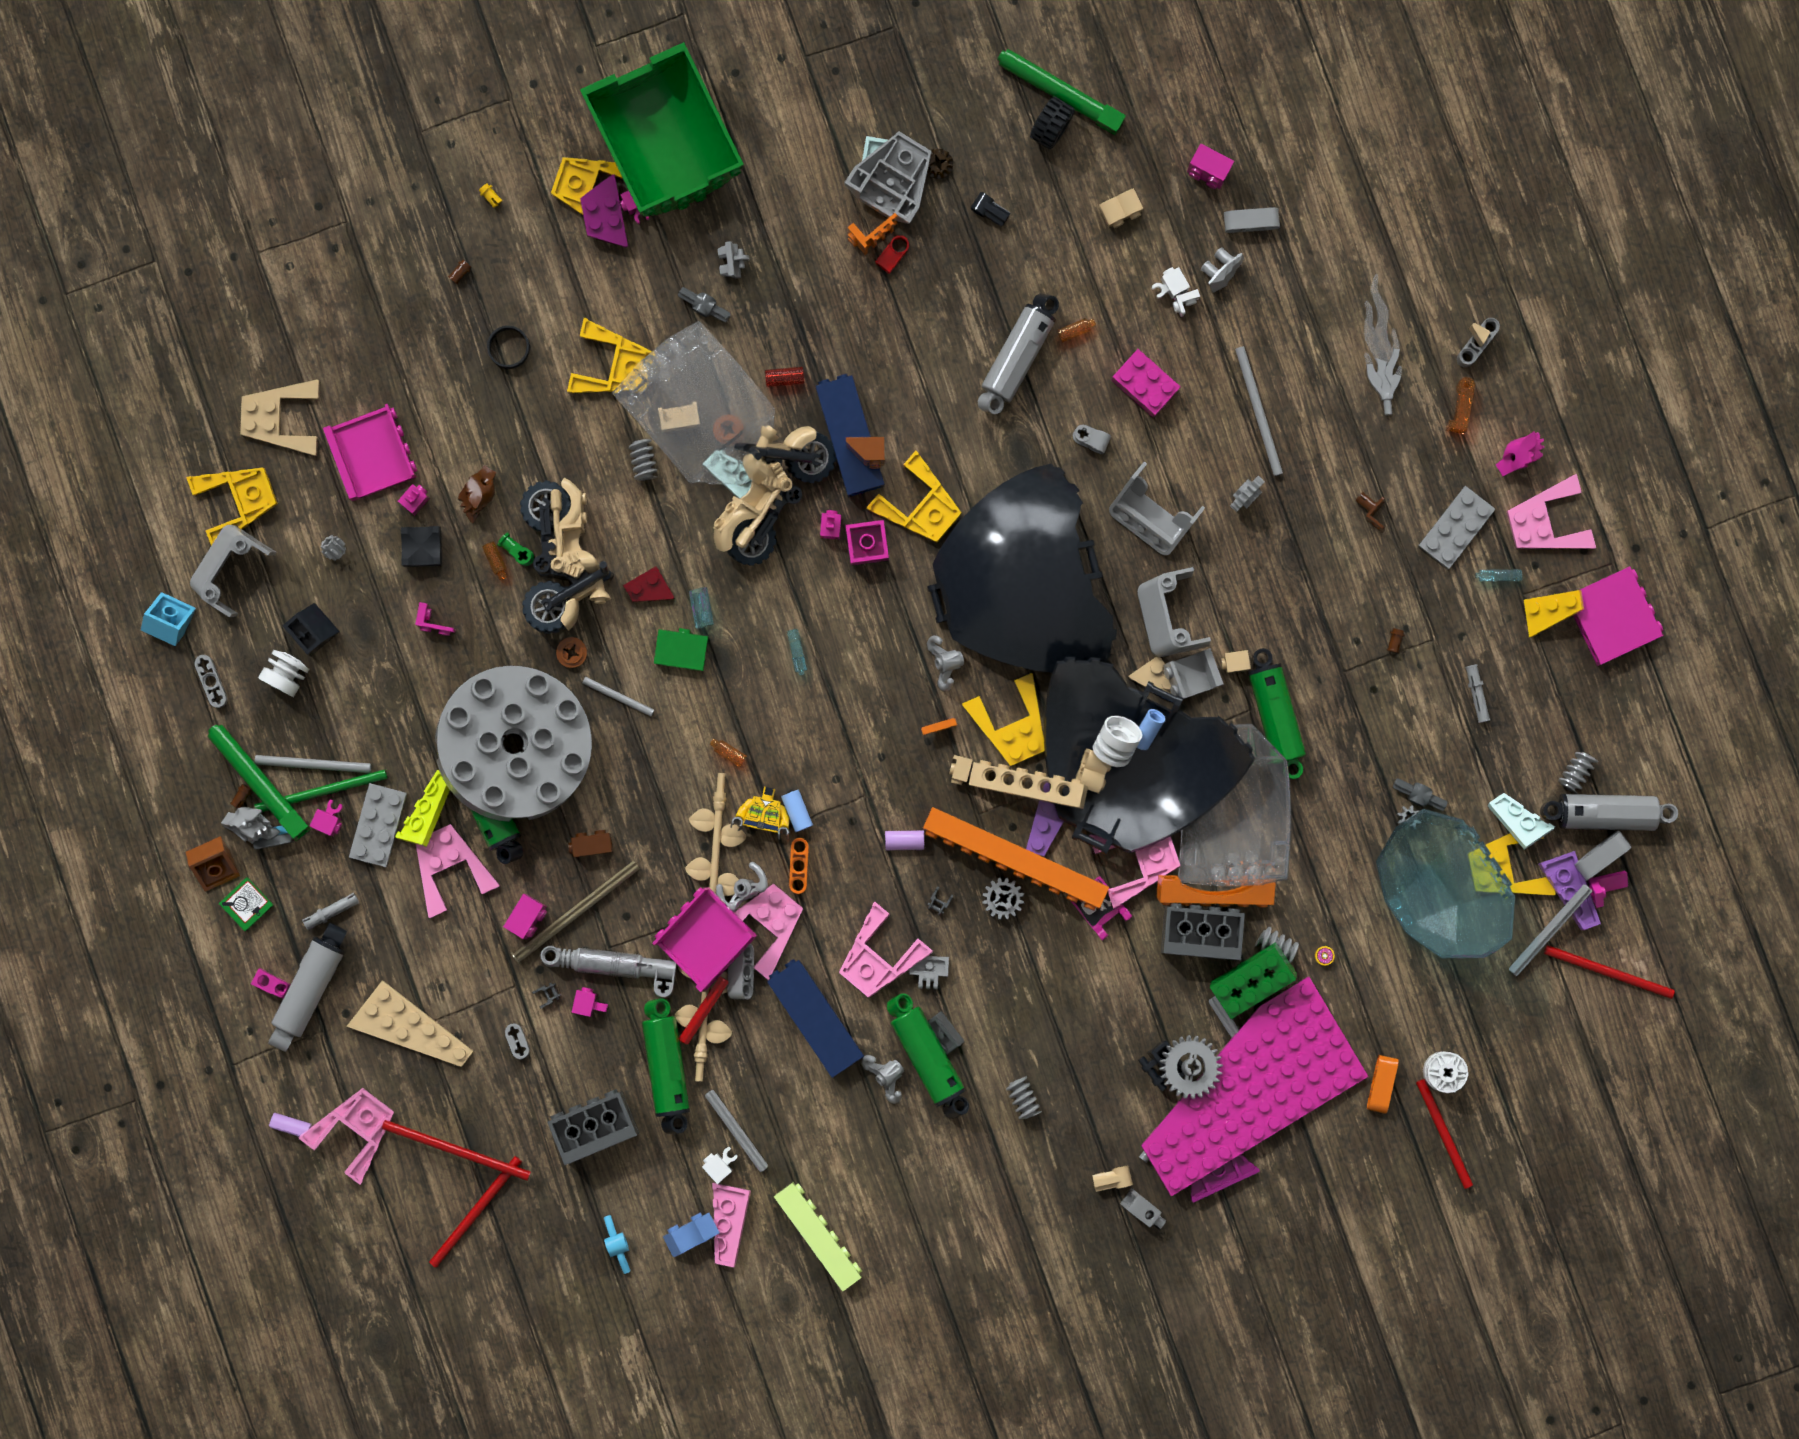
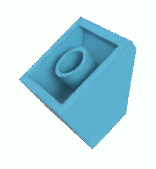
M161 592L144 613L141 631L176 646L185 634L196 608Z

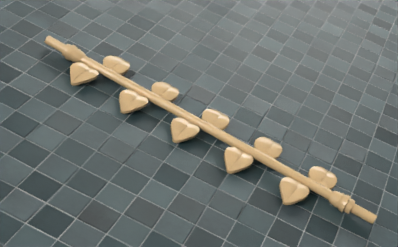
M718 773L717 791L714 792L713 797L715 815L712 811L703 808L696 811L689 818L690 824L699 831L707 832L714 828L711 863L707 859L699 857L691 861L685 867L688 875L696 880L702 881L710 878L709 888L715 894L716 886L721 884L724 896H731L735 894L734 885L739 879L731 873H725L718 877L720 842L724 846L735 847L745 841L746 834L742 830L738 831L739 827L735 824L732 828L730 827L731 824L722 828V814L727 798L726 793H724L725 773ZM678 966L680 972H681L683 975H685L686 977L690 978V977ZM723 972L720 976L728 980V974ZM715 982L706 991L702 992L701 1003L703 1002V1000L705 999V997L707 996ZM727 986L722 994L727 993ZM685 1005L674 1016L679 1024L686 1027L698 1008L693 1005ZM708 1015L699 1027L698 1044L694 1053L696 1062L695 1081H703L704 1062L708 1058L706 1039L711 1043H721L732 1034L730 1028L720 1020L712 1021L707 1025Z

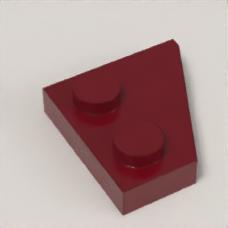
M656 566L623 585L632 602L675 599Z

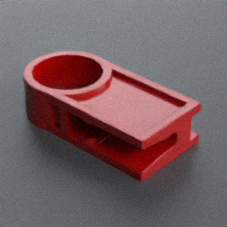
M901 235L895 236L877 258L875 264L890 274L908 252V239ZM895 240H904L907 248L902 252L895 251L893 249V242Z

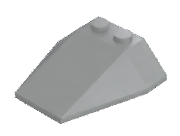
M899 131L856 165L844 185L859 201L889 218L896 213L897 217L894 221L909 224L920 206L931 150Z

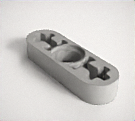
M200 655L195 660V667L209 703L213 707L222 708L227 704L228 698L211 657ZM202 659L209 661L206 667L209 671L213 670V672L206 673L205 668L200 667L199 664L202 663ZM209 676L216 678V684L213 687H209L206 684V679ZM210 690H216L218 696H223L220 704L213 701L216 699L214 692L210 693Z

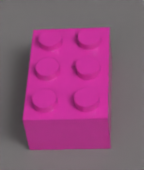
M1139 349L1133 353L1111 379L1114 384L1153 418L1181 387Z

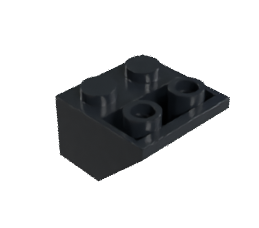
M316 603L301 610L282 625L310 657L340 632Z

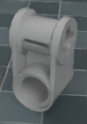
M1079 425L1073 432V440L1077 444L1099 454L1105 453L1111 435L1087 425ZM1081 431H1084V432H1085V433H1084L1085 436L1083 437V439L1080 438V434H1079V433H1080Z

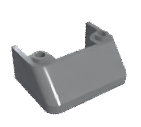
M1144 461L1111 504L1109 512L1114 519L1162 555H1169L1205 507L1202 506L1194 517L1184 511L1178 512L1174 517L1144 494L1148 489V485L1139 476L1147 465Z
M226 525L222 528L190 580L191 588L205 602L228 617H236L238 613L219 601L221 591L218 586L213 584V581L232 551L237 554H246L254 546L268 556H273L277 553L235 525Z
M1193 567L1164 573L1142 583L1138 588L1137 595L1150 649L1153 655L1157 657L1205 648L1210 645V637L1191 641L1187 630L1182 628L1172 629L1164 593L1172 592L1176 588L1177 580L1192 577Z

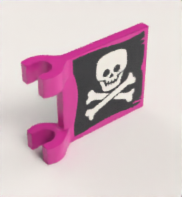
M1100 876L1095 879V881L1107 886ZM1108 891L1100 909L1095 908V911L1084 907L1085 903L1079 900L1077 903L1072 902L1101 940L1108 936L1102 926L1118 913H1120L1125 921L1132 917L1123 904L1113 909Z

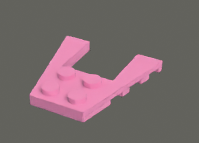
M1577 474L1507 511L1516 548H1596L1591 529L1554 538L1545 502L1582 493Z
M451 824L434 831L427 847L416 844L429 918L447 911L432 875L467 860L481 894L500 887L499 883Z
M1089 835V837L1104 844L1107 841L1097 835ZM1171 836L1151 846L1135 851L1144 878L1108 889L1113 909L1157 882L1158 875H1168L1180 867ZM1093 847L1095 854L1101 853L1100 850Z
M775 884L770 885L766 891L759 893L734 912L742 921L750 914L777 937L775 942L754 966V969L768 980L803 910L800 905Z
M876 902L873 903V907L869 915H867L864 925L839 972L868 998L933 953L928 946L917 939L896 965L891 967L866 945L867 941L890 916Z
M362 1088L300 1135L299 1139L315 1150L338 1120L343 1122L368 1141L344 1172L361 1185L373 1155L379 1146V1142L386 1131L382 1129L384 1120L390 1121L394 1111Z

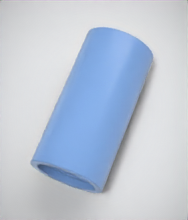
M1150 709L1141 722L1139 728L1142 731V738L1137 746L1138 749H1149L1162 727L1165 716L1160 711Z
M799 790L781 796L795 832L813 826Z

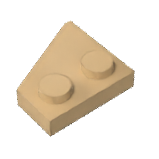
M1155 657L1128 676L1129 679L1144 687L1150 681L1154 683V686L1171 694L1169 679L1164 675L1163 665L1165 663L1160 657Z

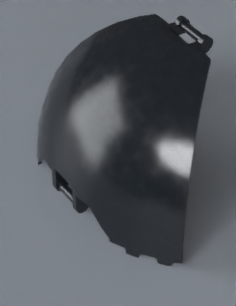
M1047 464L1022 472L999 485L974 505L959 521L939 550L933 562V571L937 583L927 586L928 592L931 593L937 616L935 618L936 623L947 621L953 640L997 661L1053 673L1056 662L1063 661L1065 657H1075V660L1088 661L1090 657L1100 658V662L1112 664L1114 654H1110L1111 646L1117 634V629H1113V615L1095 598L1092 592L1091 581L1103 578L1093 547L1095 546L1094 540L1080 542L1075 529L1081 505L1083 504L1077 494L1080 490L1075 484L1068 482L1063 476L1065 472L1060 467ZM1081 549H1086L1092 570L1090 574H1085L1079 552ZM940 589L947 611V614L945 615L942 609L938 590Z
M1065 657L1063 661L1056 662L1051 675L1045 705L1044 750L1049 778H1053L1054 775L1065 777L1064 781L1072 782V779L1076 778L1085 750H1093V745L1108 717H1125L1139 727L1150 709L1158 710L1165 716V721L1149 749L1141 750L1136 748L1128 765L1124 767L1112 766L1110 771L1105 774L1106 784L1103 790H1100L1099 793L1087 790L1083 809L1054 803L1059 819L1076 827L1072 839L1076 841L1078 839L1100 850L1104 855L1107 854L1111 845L1128 853L1151 846L1178 833L1213 809L1237 786L1254 762L1253 748L1249 742L1244 743L1237 734L1238 729L1232 723L1228 725L1220 716L1191 718L1178 710L1183 700V697L1179 695L1176 697L1154 686V683L1150 681L1144 692L1130 688L1113 667L1114 664L1100 662V658L1090 657L1088 661L1075 660V657ZM1151 692L1173 703L1172 709L1148 699L1149 693ZM1068 786L1062 789V795L1067 796L1070 792ZM1082 829L1107 840L1104 844L1081 833Z

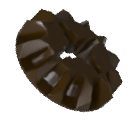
M933 149L927 175L934 179L947 177L953 169V158L949 152L943 149ZM936 156L937 159H939V161H944V163L941 164V171L937 166L933 165L935 163Z

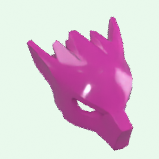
M1532 432L1507 444L1502 460L1496 464L1502 477L1513 471L1528 467V464L1539 460L1543 456L1540 450L1544 448L1541 445L1544 439H1540L1538 432ZM1513 454L1515 455V460H1514V461L1512 460V455H1513Z

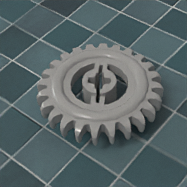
M1190 1035L1187 1036L1186 1042L1183 1037L1179 1038V1043L1173 1040L1174 1047L1168 1045L1167 1050L1169 1053H1162L1166 1059L1160 1060L1164 1067L1159 1068V1070L1165 1071L1161 1078H1167L1164 1085L1171 1084L1170 1092L1176 1089V1096L1183 1093L1184 1099L1188 1097V1094H1190L1191 1099H1195V1094L1202 1098V1091L1210 1094L1208 1087L1215 1089L1216 1087L1213 1085V1082H1220L1216 1075H1222V1072L1218 1071L1217 1068L1223 1065L1216 1062L1221 1057L1214 1056L1218 1050H1210L1213 1044L1209 1043L1205 1046L1206 1039L1204 1038L1199 1042L1198 1036H1195L1193 1041ZM1189 1053V1058L1181 1065V1070L1185 1074V1079H1183L1177 1071V1064L1183 1055ZM1198 1055L1204 1063V1072L1198 1080L1192 1082L1193 1076L1198 1075L1202 1069L1201 1062L1196 1059ZM1192 1064L1195 1067V1070L1191 1071V1069L1188 1068V1065Z

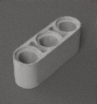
M1273 207L1224 212L1225 232L1236 233L1280 228L1279 209Z
M1488 318L1480 325L1485 328L1486 324H1491L1494 327V331L1490 332L1482 347H1477L1474 344L1475 338L1472 336L1457 356V363L1461 367H1470L1499 331L1500 324L1495 318ZM1462 354H1469L1471 357V361H1464L1462 358Z
M751 944L728 967L729 983L727 985V992L731 999L748 1000L753 995L754 948Z

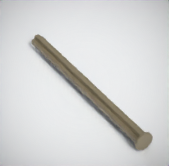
M632 861L515 953L511 952L518 964L521 965L523 959L640 869L637 863Z

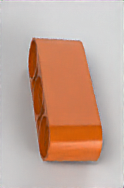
M797 838L791 844L789 886L795 894H802L807 888L809 846L803 838ZM799 841L805 844L803 852H797L794 848L795 844ZM796 861H802L805 865L804 869L800 872L794 869ZM796 880H801L804 884L803 889L800 891H796L793 888V883Z
M1383 1055L1378 1056L1368 1097L1367 1110L1387 1113L1398 1068V1059Z

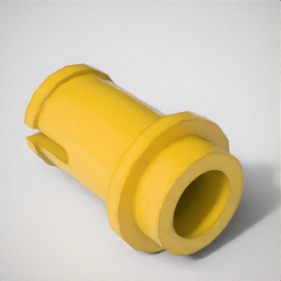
M486 183L479 189L480 195L484 196L493 208H496L498 206L497 203L500 204L503 200L494 192L493 186H489Z

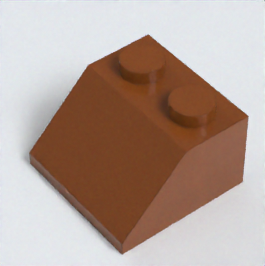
M846 437V447L865 466H869L870 469H879L881 465H885L884 437Z
M221 836L186 851L189 868L205 892L240 876L230 850Z

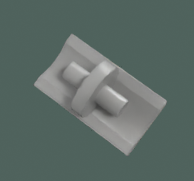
M731 241L725 242V246L718 248L719 258H727V264L720 265L719 267L720 275L735 279L741 278L740 269L745 268L744 262L750 260L749 255H744L743 249H738V244H733Z

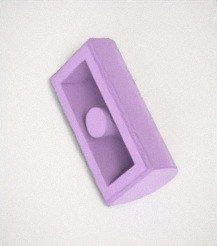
M924 830L885 831L886 850H924Z
M274 1113L269 1126L272 1129L299 1137L310 1129L312 1124Z

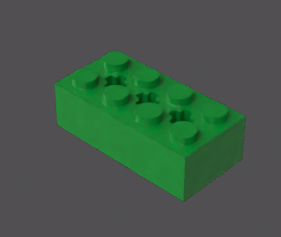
M1275 942L1211 981L1210 989L1230 1019H1233L1295 981L1297 973ZM1267 968H1268L1269 970H1272V969H1273V973H1269V972L1267 973V972H1266V969H1267ZM1250 978L1253 980L1257 979V983H1251ZM1234 988H1235L1236 990H1241V992H1240V993H1237V992L1235 993V992H1234Z

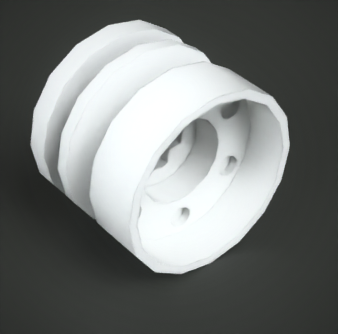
M273 650L272 654L279 658L276 662L269 658L268 661L274 666L273 670L264 667L258 678L294 698L300 686L293 680L294 678L304 680L305 677L298 674V671L300 669L308 673L309 668L297 658L285 652Z
M1110 716L1106 719L1093 745V752L1102 762L1110 766L1124 767L1129 764L1142 738V731L1133 721L1125 717Z
M1445 1051L1436 1052L1425 1061L1423 1077L1427 1085L1432 1089L1451 1093L1461 1089L1466 1083L1468 1068L1465 1061L1459 1055ZM1444 1068L1450 1069V1076H1443L1445 1073Z

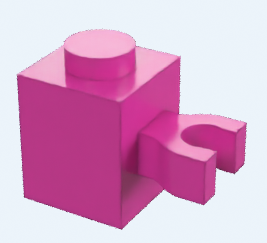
M582 987V990L576 991L572 1013L592 1017L593 1010L607 1012L608 1004L595 1002L597 994L593 993V989Z

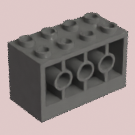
M1171 903L1169 907H1164L1161 953L1241 960L1245 914L1240 913V909L1229 908L1227 912H1222L1219 907H1208L1207 910H1201L1202 906L1190 905L1188 908H1182V904ZM1183 923L1188 927V930L1184 933L1179 929V926ZM1202 924L1207 928V932H1204L1203 935L1199 931V927H1202ZM1221 926L1226 930V934H1223V937L1218 933V929H1221Z
M612 1090L604 1094L606 1098L600 1100L598 1096L586 1101L587 1105L584 1107L579 1104L569 1108V1113L565 1115L562 1111L550 1116L551 1120L547 1123L564 1165L640 1134L623 1091ZM607 1112L614 1114L613 1122L610 1119H606ZM589 1119L596 1122L595 1129L588 1126L590 1123ZM571 1127L578 1130V1133H576L577 1137L574 1134L571 1135Z

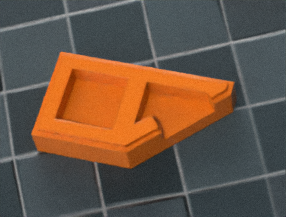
M952 718L921 728L922 734L926 735L956 727L957 723Z

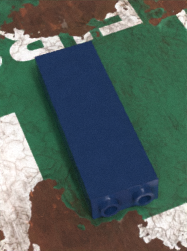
M843 374L837 376V380L834 381L826 379L818 382L819 385L815 386L833 443L847 496L852 497L885 487L880 468L870 469L869 466H865L846 447V437H870L853 376Z
M793 959L784 965L786 967L785 970L782 972L776 970L769 975L770 980L767 982L833 1078L864 1055L801 961Z

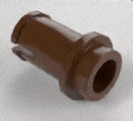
M464 260L459 261V265L448 275L456 284L467 272H470L471 266Z
M1393 628L1392 632L1390 631L1391 638L1387 651L1399 653L1402 637H1405L1403 630Z
M245 784L238 786L239 790L232 802H230L232 806L241 808L248 796L252 795V789Z

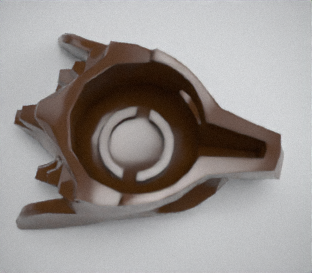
M486 465L478 473L469 477V481L458 496V500L462 501L460 507L465 508L463 512L466 513L471 523L475 522L479 512L492 501L495 495L493 480L497 472L491 470Z

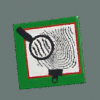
M248 877L219 903L245 932L274 906Z

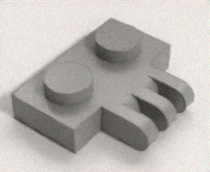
M927 956L910 968L909 974L919 975L918 988L922 989L923 981H926V989H930V981H934L933 988L938 989V976H948L949 957Z

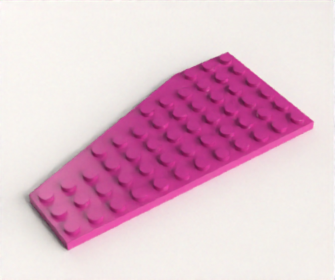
M1306 977L1256 1009L1247 1022L1217 1055L1221 1059L1216 1062L1223 1066L1217 1068L1218 1071L1222 1072V1075H1216V1078L1220 1080L1218 1083L1213 1082L1216 1088L1211 1089L1208 1087L1210 1094L1202 1091V1098H1199L1197 1094H1195V1099H1191L1190 1094H1188L1186 1099L1182 1096L1158 1127L1142 1143L1141 1147L1170 1196H1173L1368 1077L1310 977Z

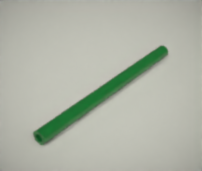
M381 770L283 797L291 805L388 779L386 770ZM263 802L255 804V809H260L262 812L269 810Z

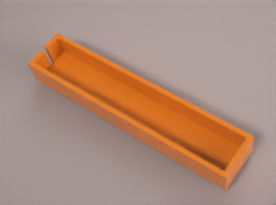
M932 807L923 829L926 831L925 834L933 839H936L938 836L944 839V844L951 847L958 845L961 847L960 850L966 854L971 855L972 852L978 854V859L989 863L991 860L996 863L997 868L1004 871L1007 868L1014 871L1013 875L1022 879L1026 876L1032 879L1031 883L1042 887V884L1049 887L1048 891L1057 895L1060 892L1067 895L1066 899L1075 903L1079 900L1085 903L1084 907L1095 911V908L1100 909L1109 889L1108 886L934 807Z

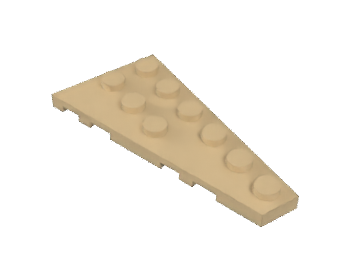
M383 980L347 1025L349 1028L460 1067L465 1064L474 1052Z

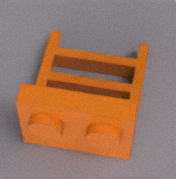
M894 213L866 237L852 223L848 227V241L853 247L857 246L864 255L868 254V248L870 246L875 248L878 239L883 241L888 231L890 233L894 232V226L897 222L893 220L897 217V214Z

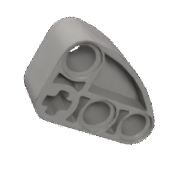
M1617 830L1583 856L1574 866L1587 881L1627 852L1631 845L1623 834Z

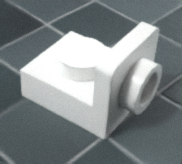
M1198 289L1175 297L1173 307L1180 317L1185 315L1183 304L1190 306L1197 303L1196 300L1200 297Z

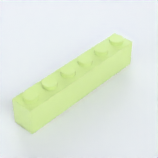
M792 1182L777 1193L774 1198L840 1289L844 1291L862 1278L860 1274L862 1270L856 1262L852 1263L848 1257L851 1255L845 1246L841 1248L837 1243L839 1238L835 1232H829L826 1228L828 1223L822 1215L818 1217L814 1211L816 1209L814 1203L810 1199L808 1201L803 1196L805 1191L800 1184L795 1185Z

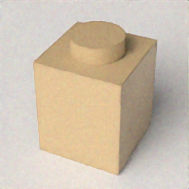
M1248 650L1225 653L1223 655L1224 658H1221L1222 670H1226V674L1249 671L1251 669Z

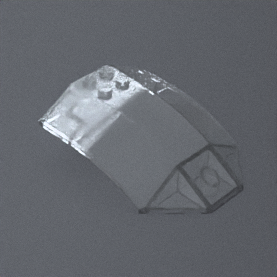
M700 321L693 323L665 340L641 360L612 392L616 399L669 457L687 479L688 483L704 482L708 484H735L743 486L750 480L743 466V458L749 452L736 450L734 445L736 443L757 444L761 437V426L767 427L769 425L774 429L775 408L737 361Z
M1253 724L1234 725L1238 729V736L1244 743L1249 742L1253 748L1252 754L1255 760L1248 772L1220 803L1197 821L1181 830L1178 877L1182 883L1214 886H1252L1288 879L1291 842V792L1288 762Z

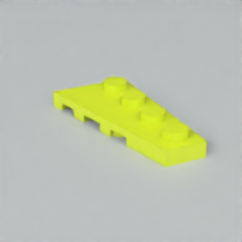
M439 770L436 771L425 788L423 798L416 802L414 806L416 809L411 817H407L404 821L406 825L402 831H398L395 835L397 839L427 847L450 791Z

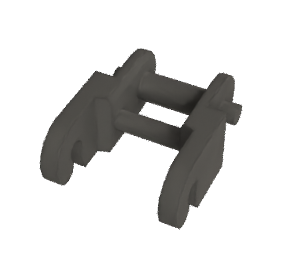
M937 886L930 898L932 900L931 904L928 902L927 905L929 906L928 910L932 908L939 912L938 915H940V913H944L943 908H947L954 895L951 894L947 903L942 902L935 897L940 888ZM937 901L938 903L942 904V908L940 909L939 907L933 905V902Z
M549 983L550 986L546 987L544 985L532 992L535 994L542 990L548 999L547 1003L539 1006L540 1009L553 1003V999L556 998L558 1000L559 996H561L554 987L556 983ZM549 988L551 989L554 997L550 998L547 992V989Z

